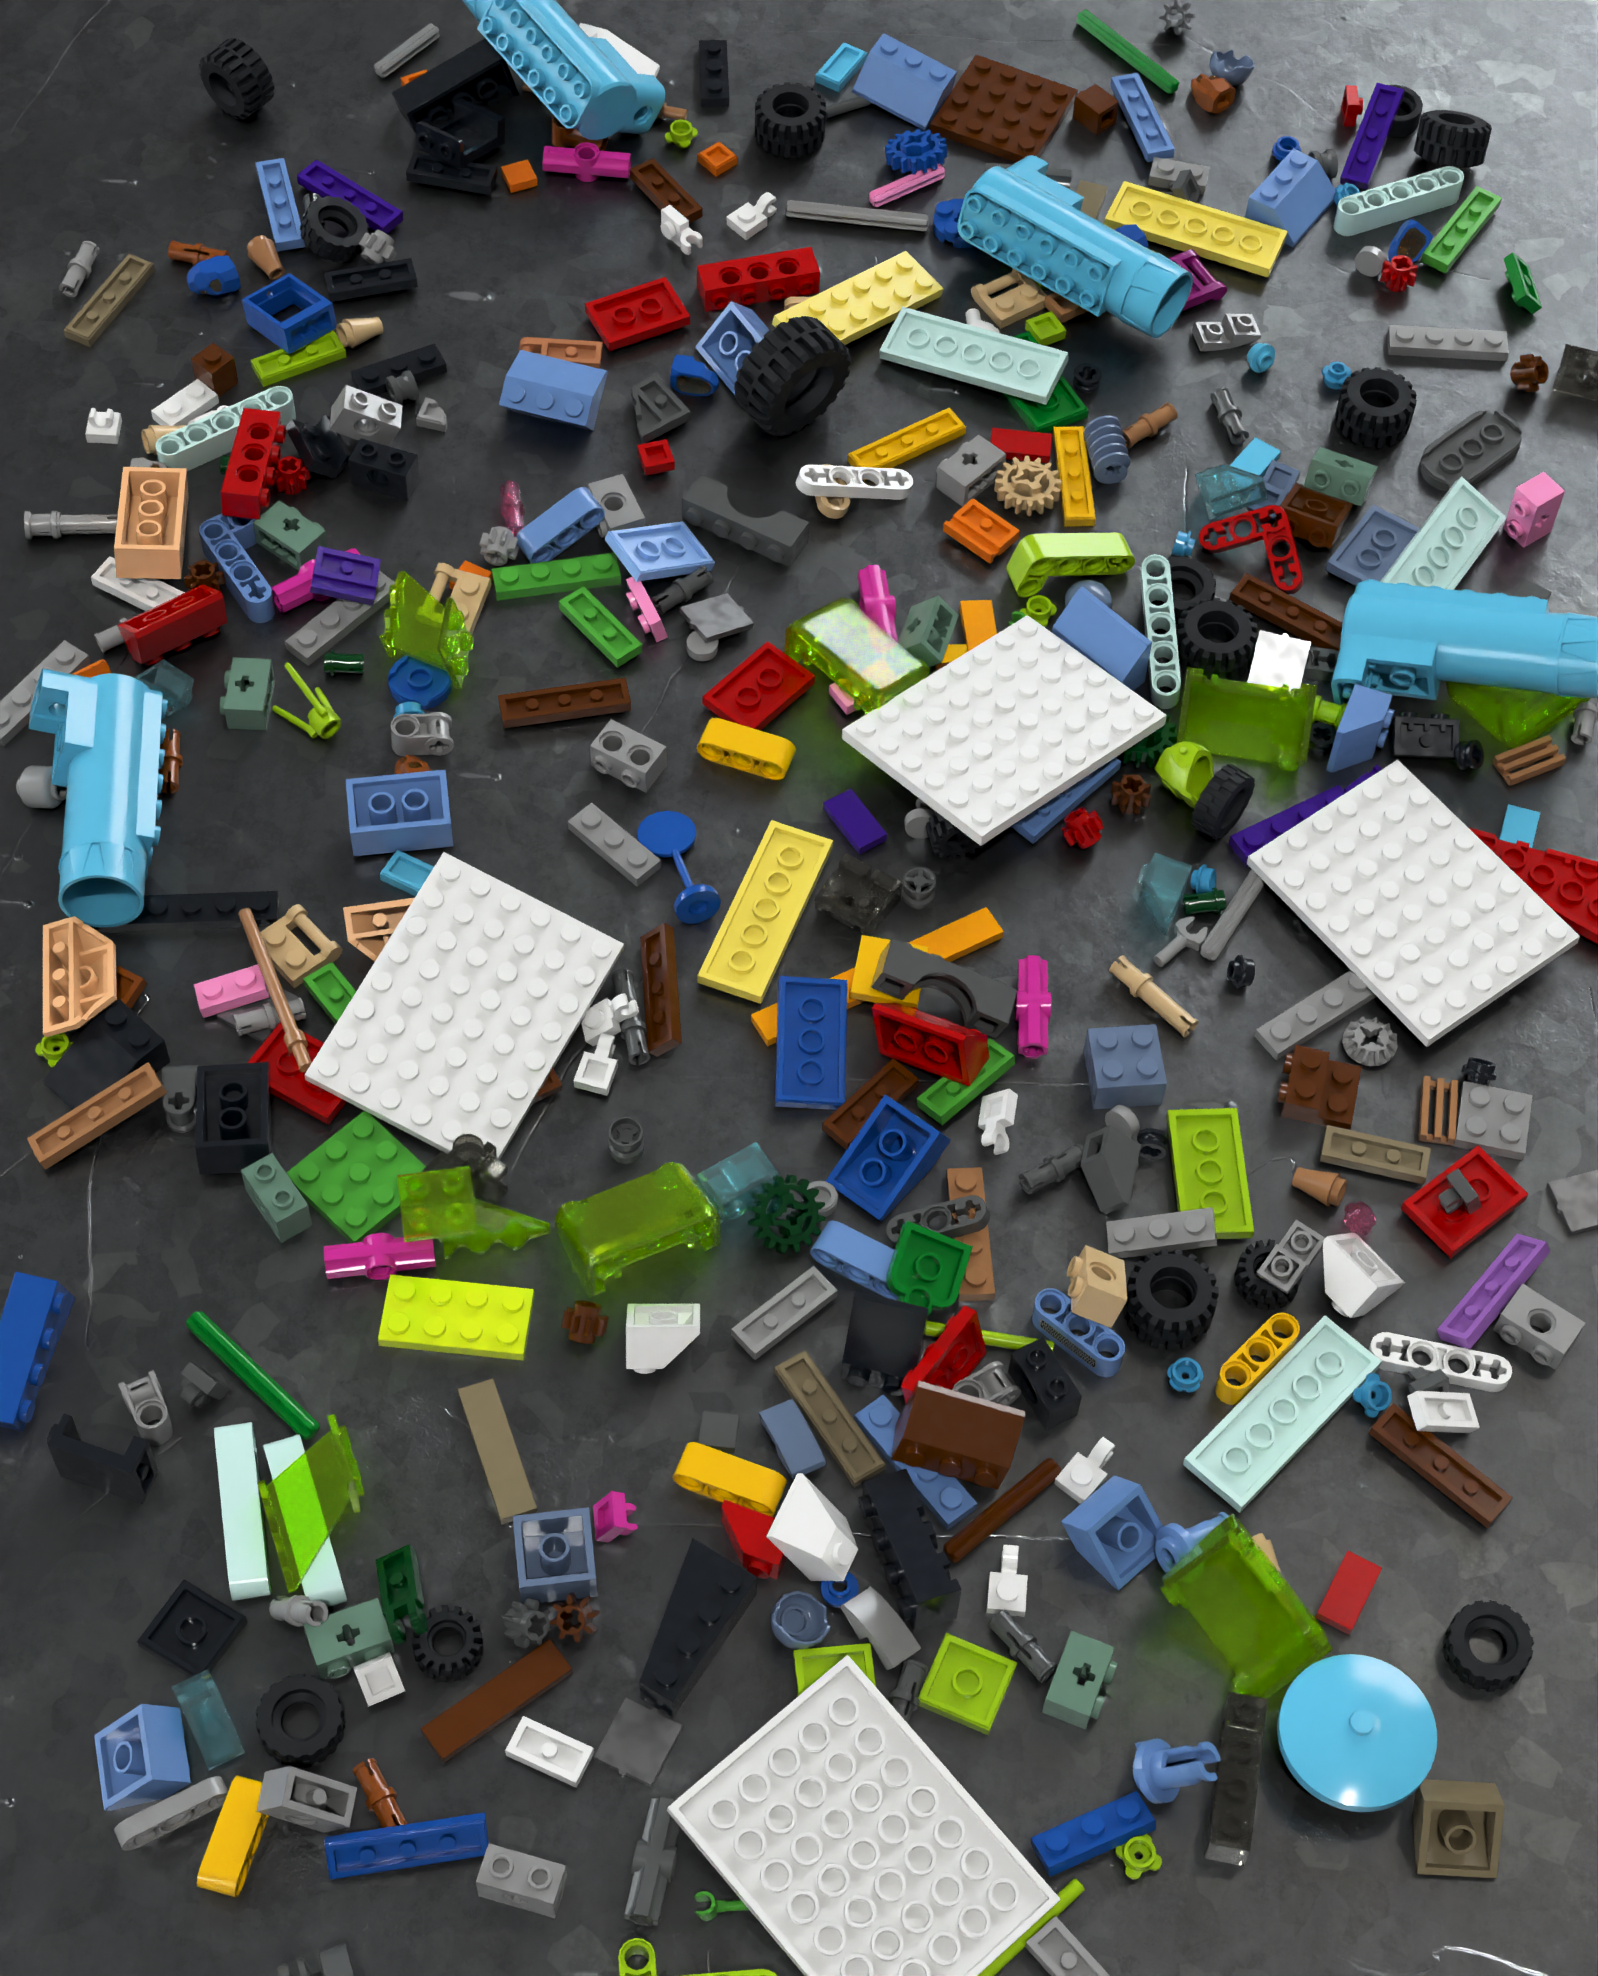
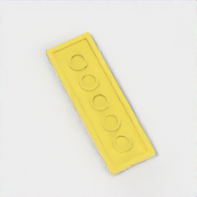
M1126 181L1123 182L1104 221V224L1112 229L1136 224L1146 235L1148 241L1183 252L1193 249L1199 257L1267 278L1286 241L1288 232Z
M904 251L774 315L772 325L776 328V325L782 322L787 323L793 317L808 316L817 318L846 345L896 320L902 307L916 310L941 297L944 288L907 251Z
M771 820L697 975V983L759 1004L762 1003L833 849V840Z

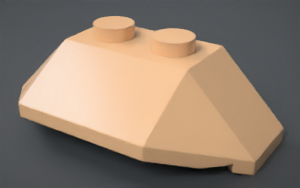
M414 898L343 907L348 942L375 962Z
M76 916L43 925V1035L49 1037L84 1026L117 1000L116 945L112 940L94 928L84 924Z

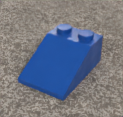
M885 1094L825 1182L833 1185L840 1193L878 1220L883 1221L932 1169L951 1139Z

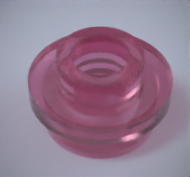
M1359 1201L1356 1204L1350 1203L1344 1208V1222L1353 1233L1366 1236L1372 1232V1227L1376 1225L1377 1221L1367 1204Z

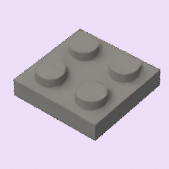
M1463 1081L1456 1121V1138L1453 1146L1472 1150L1479 1145L1488 1154L1523 1161L1526 1154L1533 1095Z

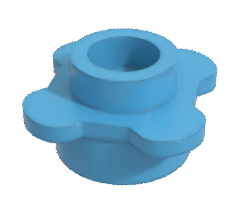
M1369 1373L1366 1375L1362 1386L1354 1389L1353 1399L1364 1407L1366 1416L1376 1417L1379 1411L1385 1410L1390 1405L1392 1392L1388 1384L1380 1381L1378 1374Z

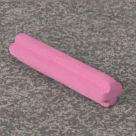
M937 164L938 169L936 170L928 168L927 173H923L921 170L917 171L916 174L911 173L872 190L869 193V201L873 207H880L945 177V169L941 164Z

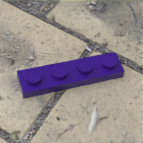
M1376 83L1340 176L1341 184L1349 183L1357 188L1368 190L1402 102L1404 89Z
M317 159L297 174L298 184L312 193H316L322 198L326 196L340 197L342 200L349 201L353 206L358 207L362 215H365L366 223L375 231L380 230L388 234L404 220L403 211Z
M1339 785L1231 835L1229 845L1246 867H1248L1247 860L1249 855L1344 795L1345 792Z

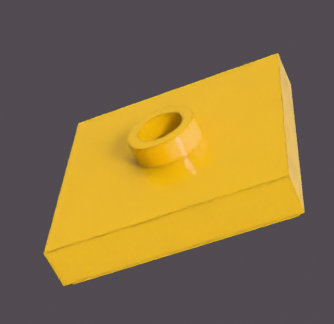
M862 935L850 998L873 1003L896 1002L908 1007L917 1008L921 989L912 991L903 1000L871 988L880 954L891 940ZM911 944L914 948L928 953L929 947Z

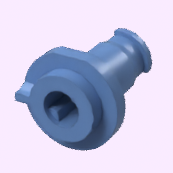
M1220 1512L1219 1516L1211 1520H1205L1191 1528L1184 1529L1176 1523H1169L1161 1527L1156 1535L1155 1553L1157 1560L1170 1577L1177 1578L1184 1583H1190L1201 1576L1203 1570L1202 1563L1206 1558L1214 1555L1224 1546H1231V1541L1239 1540L1238 1529L1231 1517L1225 1512Z
M1158 1738L1135 1743L1137 1751L1133 1761L1134 1780L1143 1795L1154 1804L1173 1801L1178 1795L1180 1787L1196 1785L1202 1780L1212 1782L1218 1779L1217 1774L1207 1772L1204 1767L1206 1764L1221 1761L1217 1748L1209 1741L1199 1742L1197 1746L1184 1745L1171 1748L1167 1742Z

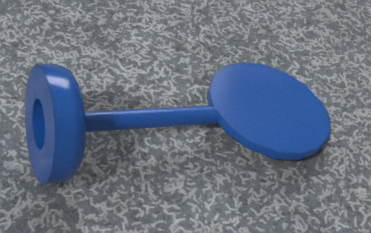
M673 811L656 812L647 816L638 827V841L655 856L673 857L686 889L679 893L674 902L677 918L683 923L688 924L701 923L708 920L720 908V897L716 889L710 885H693L680 855L694 844L696 839L694 823L689 817Z

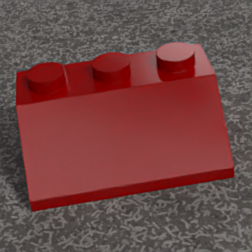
M202 584L118 624L117 626L132 659L140 664H154L163 658L162 654L172 649L174 651L183 650L192 644L191 640L201 635L205 638L220 631L219 627L227 623L224 597L221 591Z
M896 1002L875 1003L872 1007L879 1053L969 1087L990 1058L987 1035L976 1029L960 1026L948 1019L938 1018L921 1012L915 1007H908Z

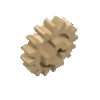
M1025 456L1022 462L1014 457L1012 465L1004 462L1002 470H997L994 492H997V501L1005 500V509L1012 506L1015 507V514H1019L1021 510H1026L1027 516H1031L1032 510H1036L1041 515L1043 514L1044 506L1052 509L1054 501H1059L1062 480L1058 479L1059 471H1051L1052 464L1050 462L1042 465L1041 458L1039 457L1034 462L1030 461L1029 456Z

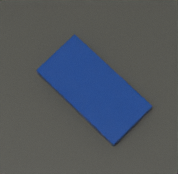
M779 976L775 1107L837 1110L845 1102L847 980Z

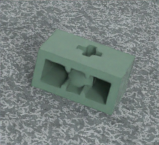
M1320 447L1311 460L1303 487L1362 506L1369 495L1378 466Z
M280 500L264 512L260 520L256 519L253 522L256 542L298 571L304 563L316 558L318 546L328 548L324 528L317 522H311L302 516L296 508L289 507Z
M939 595L911 606L894 654L914 673L942 663L959 614Z
M233 657L231 670H226L224 676V686L227 693L226 696H221L220 714L225 715L228 729L267 731L275 683L272 659Z
M273 1153L241 1170L246 1192L281 1243L313 1226L308 1204Z
M378 1598L328 1615L325 1622L320 1621V1626L314 1627L309 1624H303L320 1679L326 1677L331 1679L340 1678L348 1674L353 1667L388 1652L391 1654L395 1653L392 1638L388 1632V1626ZM353 1638L355 1644L348 1646L345 1640Z
M1071 1630L1045 1698L1042 1713L1085 1730L1090 1717L1098 1720L1105 1697L1099 1695L1103 1683L1111 1684L1118 1665L1117 1662L1111 1660L1115 1647ZM1080 1676L1087 1679L1084 1686L1077 1684Z

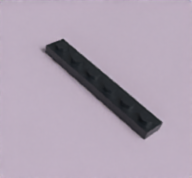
M278 891L144 895L143 910L133 921L116 927L92 928L100 933L243 928L238 913L244 908L251 909L258 927H268L279 920Z

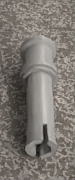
M25 511L26 539H32L33 536H52L53 539H59L64 534H116L118 514L61 515V512L52 511L51 514H31L30 511Z

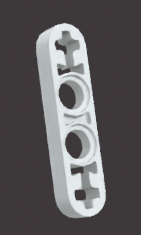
M805 465L800 469L796 479V486L802 493L810 496L901 500L908 496L913 485V478L908 472L894 468ZM833 478H840L847 483V485H840L836 483ZM862 480H870L874 482L876 486H868Z
M1382 1332L1374 1336L1368 1349L1382 1361L1380 1369L1407 1375L1408 1372L1419 1367H1423L1428 1374L1441 1369L1449 1378L1450 1384L1488 1392L1503 1390L1512 1375V1367L1509 1361L1499 1355L1389 1332ZM1382 1345L1388 1346L1389 1357L1382 1355V1350L1380 1349ZM1402 1348L1407 1349L1404 1361L1400 1360ZM1416 1351L1427 1353L1431 1358V1363L1426 1366L1418 1365L1412 1359V1353ZM1451 1359L1462 1360L1467 1366V1371L1464 1373L1453 1372L1448 1366V1361ZM1476 1364H1479L1477 1376L1472 1375ZM1490 1368L1497 1369L1498 1379L1491 1378Z

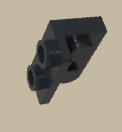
M324 415L316 426L308 422L302 423L291 419L286 425V431L307 470L335 479L348 464L351 453L341 435L329 430L330 417Z
M1400 712L1399 716H1395L1389 726L1392 729V757L1456 760L1455 749L1459 743L1460 719H1450V715L1444 713L1431 714V718L1418 717L1416 712Z

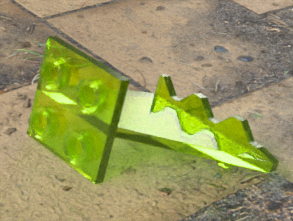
M399 571L395 584L390 585L389 589L391 604L390 608L384 612L385 632L379 636L388 657H395V651L443 669L448 672L454 688L462 689L463 678L467 676L469 670L468 652L473 649V635L470 631H467L463 612L458 610L453 598H447L446 606L444 607L405 571Z
M470 1166L397 1175L404 1242L438 1239L443 1243L445 1259H449L458 1248L462 1247L468 1248L476 1255H482L494 1243L500 1242L512 1250H520L529 1239L551 1233L550 1223L474 1198Z
M334 1414L327 1416L330 1428L327 1434L267 1486L265 1480L257 1482L288 1593L298 1589L348 1503H351L353 1513L360 1512L358 1498L365 1496L357 1461L353 1457L346 1426L338 1427Z

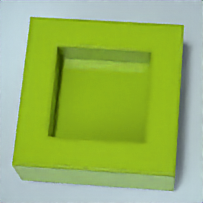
M1052 311L1026 320L1025 330L1030 331L1041 345L1047 346L1066 337V329Z

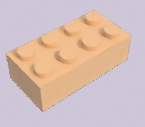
M123 467L114 544L117 578L181 579L189 498L187 468Z

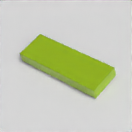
M334 330L291 354H288L283 349H279L250 361L252 369L262 386L265 387L346 358V350Z

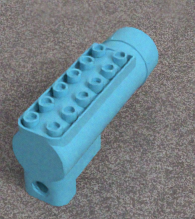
M462 0L480 23L477 28L479 32L565 128L577 129L583 137L589 140L604 139L616 132L645 134L650 130L665 102V89L654 75L637 74L606 39L588 37L556 0Z
M1026 156L1006 169L1001 166L988 169L979 177L972 189L965 194L957 223L959 235L963 240L1097 317L1107 311L1121 322L1153 338H1159L1170 329L1182 312L1191 292L1193 284L1192 274L1164 255L1140 245L1080 211L1084 197L1045 176L1049 163L1037 156Z
M1367 579L1356 585L1355 592L1349 598L1341 631L1340 651L1331 682L1334 703L1341 705L1344 702L1348 704L1355 684L1395 696L1437 700L1441 681L1536 691L1563 697L1598 699V617L1569 612L1551 613L1549 612L1548 600L1535 596L1516 597L1508 596L1504 593H1478L1469 589L1459 591L1443 589L1438 586L1422 587L1412 586L1408 583L1393 584Z
M42 668L31 704L29 729L55 734L51 784L67 787L63 843L59 860V906L68 917L76 916L88 926L116 927L124 925L137 918L143 910L145 881L153 855V847L151 846H157L160 838L161 827L156 826L155 822L159 820L162 809V800H157V794H160L162 790L163 775L158 774V769L162 768L165 750L160 749V744L164 742L166 724H161V719L165 718L168 701L162 699V692L150 690L143 682L128 675L107 673L89 678Z

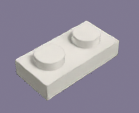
M196 379L151 410L153 420L160 425L187 426L189 421L201 416L219 403L218 394L199 379Z
M1415 1391L1407 1396L1417 1431L1471 1433L1480 1428L1470 1393Z
M523 1716L505 1753L506 1756L577 1788L594 1754V1748Z

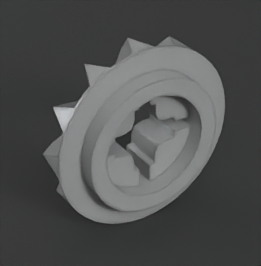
M1362 1016L1358 1021H1350L1342 1038L1343 1047L1348 1056L1357 1063L1366 1066H1380L1389 1062L1394 1057L1398 1047L1397 1034L1393 1033L1390 1029V1023L1383 1024L1379 1022L1377 1017L1365 1019ZM1373 1035L1378 1036L1376 1044L1370 1042L1362 1046L1366 1036L1369 1038Z

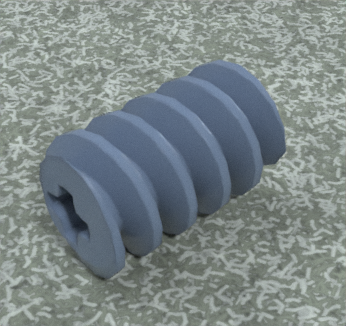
M1112 415L1097 417L1084 430V439L1089 451L1094 477L1103 484L1118 483L1126 478L1128 467L1131 464L1128 449L1125 446L1123 431L1120 428V421Z

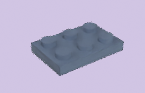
M1373 504L1328 560L1325 570L1355 586L1367 579L1380 582L1420 528Z

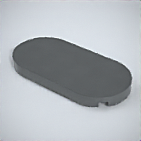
M1478 411L1471 414L1424 449L1419 465L1422 477L1431 486L1446 492L1449 491L1455 481L1461 476L1474 486L1517 454L1522 441V431L1519 424L1512 417L1502 412L1495 411L1494 414H1486L1487 411Z

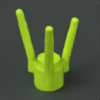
M288 662L285 663L286 670L314 708L310 710L307 716L309 724L276 705L272 707V710L306 731L312 739L318 735L322 739L332 737L341 727L340 717L334 712L320 687L315 688L318 696L317 699L292 665Z

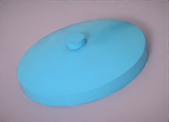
M1355 1654L1337 1655L1312 1664L1292 1682L1278 1713V1744L1289 1771L1297 1782L1311 1795L1330 1806L1342 1810L1375 1812L1403 1802L1423 1783L1434 1762L1437 1749V1728L1427 1699L1418 1686L1402 1671L1391 1664L1373 1657Z

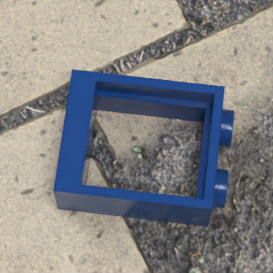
M291 273L242 299L247 324L288 354L336 329L337 326L333 303ZM292 304L303 310L281 323L272 317V315Z

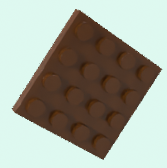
M975 55L930 123V130L933 134L940 133V136L1013 162H1018L1029 155L1040 158L1073 106L1078 89L986 57Z

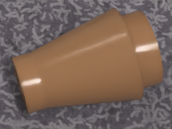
M264 235L256 236L247 244L248 257L271 280L279 279L284 274L285 269L281 264L273 240L268 239Z
M1302 1167L1297 1168L1292 1180V1187L1302 1190L1327 1207L1331 1204L1338 1207L1341 1204L1348 1181L1341 1178L1339 1173L1310 1170Z

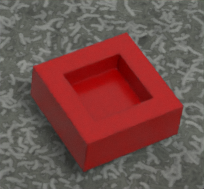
M1354 85L1345 86L1341 105L1343 125L1346 127H1355L1357 115H1361L1363 111V98L1358 97L1357 86Z
M667 439L637 445V454L645 476L675 470V461Z

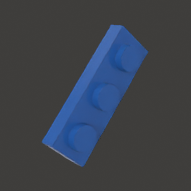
M1135 1791L1031 1837V1845L1049 1877L1121 1846L1133 1837L1143 1836L1156 1830V1820L1139 1793Z

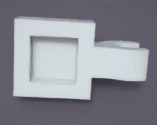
M766 192L759 198L755 206L747 202L726 216L727 225L742 238L748 240L767 227V218L777 212V209L771 205L776 201V197Z
M671 205L661 210V232L667 239H671L676 243L684 254H691V243L696 244L699 248L703 247L701 234L689 228L688 219Z
M623 993L614 997L612 1001L606 998L589 1007L581 1021L585 1042L595 1046L598 1044L601 1033L614 1036L621 1032L619 1023L639 1013L636 1000L628 1003L627 995Z
M601 1033L595 1053L584 1051L574 1078L575 1088L608 1096L618 1068V1061L612 1059L616 1045L613 1044L615 1036Z
M1011 1089L982 1096L978 1127L984 1131L981 1142L984 1147L994 1144L995 1155L1005 1153L1009 1149V1138L1005 1127L1014 1124L1018 1095Z
M1102 1437L1087 1458L1077 1452L1055 1478L1054 1484L1078 1503L1082 1504L1107 1480L1108 1474L1101 1468L1112 1457V1450L1115 1445Z
M1003 1545L1001 1571L989 1573L986 1613L998 1614L1003 1610H1007L1011 1616H1025L1028 1575L1016 1574L1019 1546Z

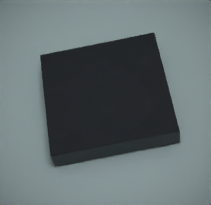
M183 1579L138 1639L137 1643L145 1651L202 1685L247 1624V1619L242 1614Z

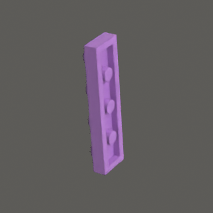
M1517 1233L1439 1326L1437 1332L1440 1340L1471 1349L1510 1302L1522 1283L1524 1284L1550 1253L1547 1242Z

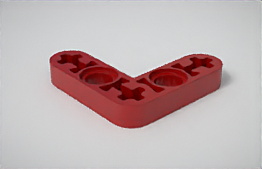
M1268 505L1209 523L1200 530L1199 542L1204 550L1212 554L1264 540L1272 575L1278 589L1286 594H1294L1302 588L1304 576L1289 518L1282 507ZM1273 513L1279 518L1282 517V519L1277 521L1278 526L1272 527L1270 523L1261 525L1262 532H1259L1258 525L1254 520L1259 517L1261 523L1267 522ZM1245 521L1251 523L1252 531L1248 536L1239 537L1236 535L1235 529L1239 523ZM1229 526V533L1233 538L1232 541H1229L1227 536L1219 537L1216 545L1206 541L1210 538V533L1213 531L1217 535L1227 534L1224 528ZM1279 542H1287L1290 545L1289 553L1284 557H1276L1273 554L1274 546ZM1288 564L1291 574L1297 576V578L1293 579V585L1291 586L1281 582V580L1285 579L1282 565Z

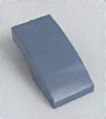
M1272 460L1262 481H1259L1247 505V510L1252 511L1268 505L1280 506L1300 477V470ZM1275 513L1271 514L1270 519L1275 520L1277 515Z
M793 1399L759 1412L761 1424L774 1442L777 1455L792 1479H795L798 1473L805 1475L826 1466V1460Z

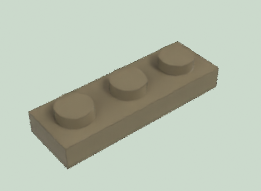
M1327 1125L1320 1162L1424 1185L1431 1148Z

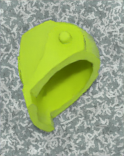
M1183 741L1163 751L1155 766V772L1167 789L1177 798L1184 800L1195 809L1201 793L1213 777L1214 763L1212 762L1210 751L1195 742Z

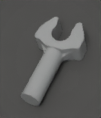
M1195 917L1181 918L1175 923L1174 933L1176 938L1153 957L1154 962L1159 967H1163L1185 947L1199 951L1206 939L1208 928L1204 927L1197 934H1190L1187 931L1193 927Z

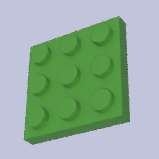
M366 1111L360 1113L286 1172L302 1197L350 1243L362 1242L366 1236L376 1233L437 1183L436 1176Z

